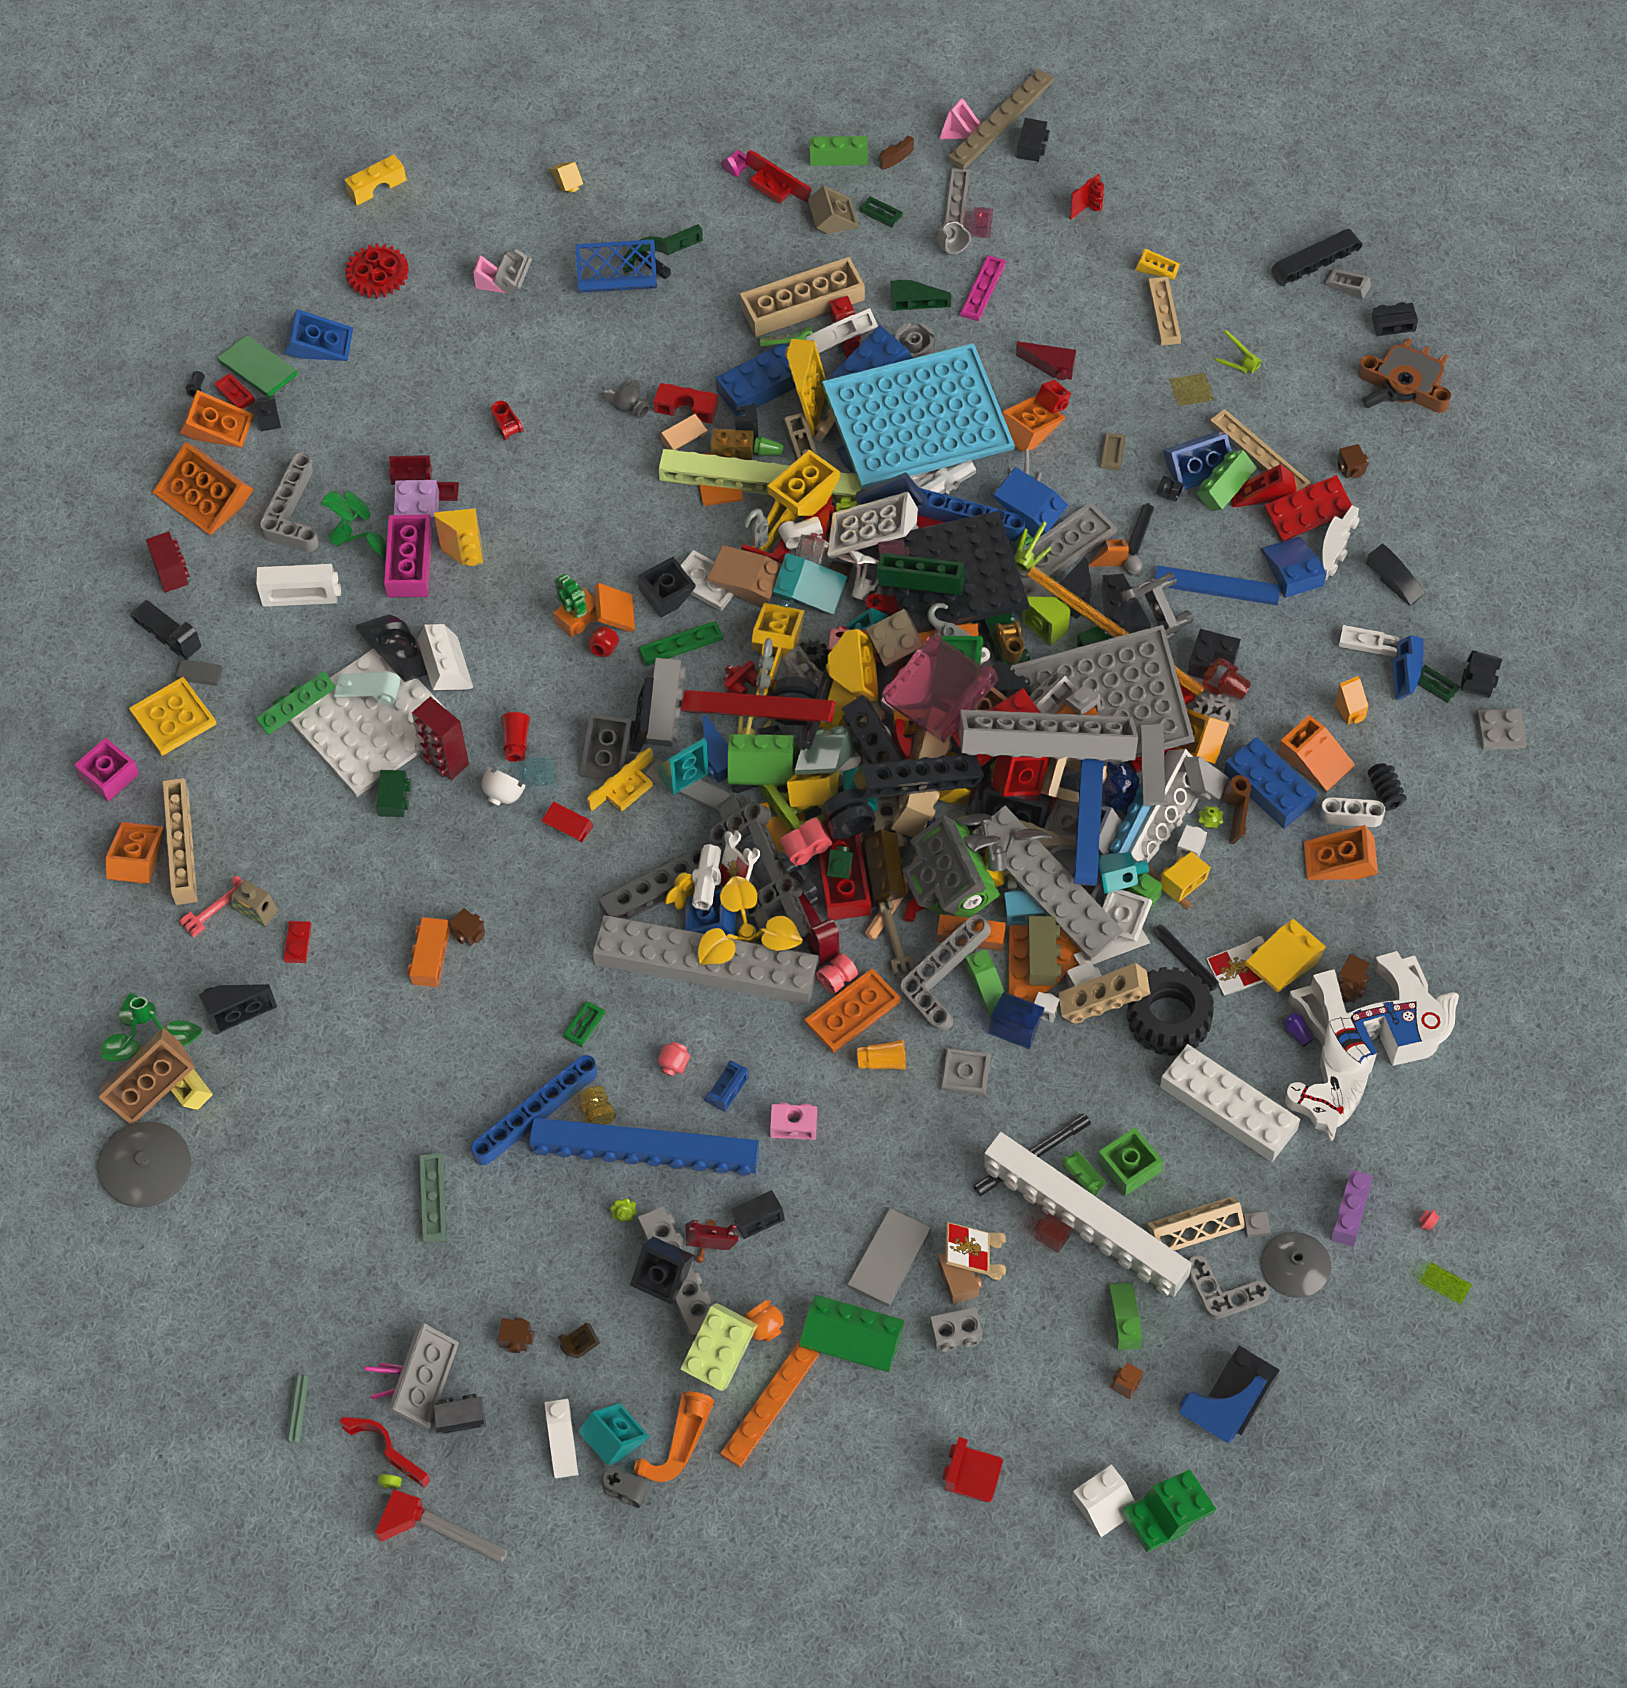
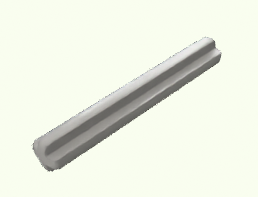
M425 1511L420 1518L422 1525L500 1563L507 1556L506 1549L428 1511Z

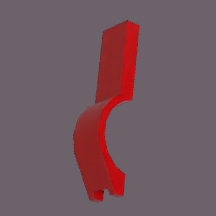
M341 1418L339 1423L343 1425L342 1429L351 1436L358 1432L372 1431L384 1437L386 1441L384 1453L386 1461L423 1488L430 1482L428 1474L394 1450L389 1433L382 1424L371 1419Z

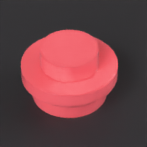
M1432 1209L1430 1212L1426 1210L1421 1215L1419 1222H1421L1420 1228L1422 1230L1425 1228L1430 1231L1437 1223L1440 1216L1436 1214V1210Z

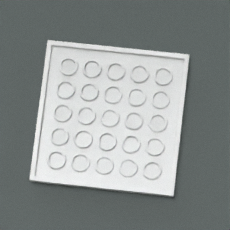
M373 648L330 679L336 686L340 674L397 673ZM418 678L407 682L401 679L395 703L388 706L379 704L373 696L335 697V690H333L289 722L358 797L379 782L381 770H397L421 753L418 747V739L415 735L416 730L413 725L412 712L430 696L440 705L442 704Z

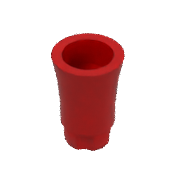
M522 712L505 713L501 716L505 759L509 762L523 761L525 759V751L527 750L530 716Z

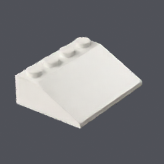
M909 492L833 513L828 548L829 558L848 553L850 550L855 551L905 537L917 523L918 508Z

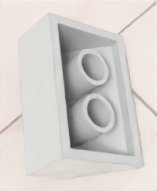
M444 624L424 625L417 641L432 689L463 690L473 688L458 637Z

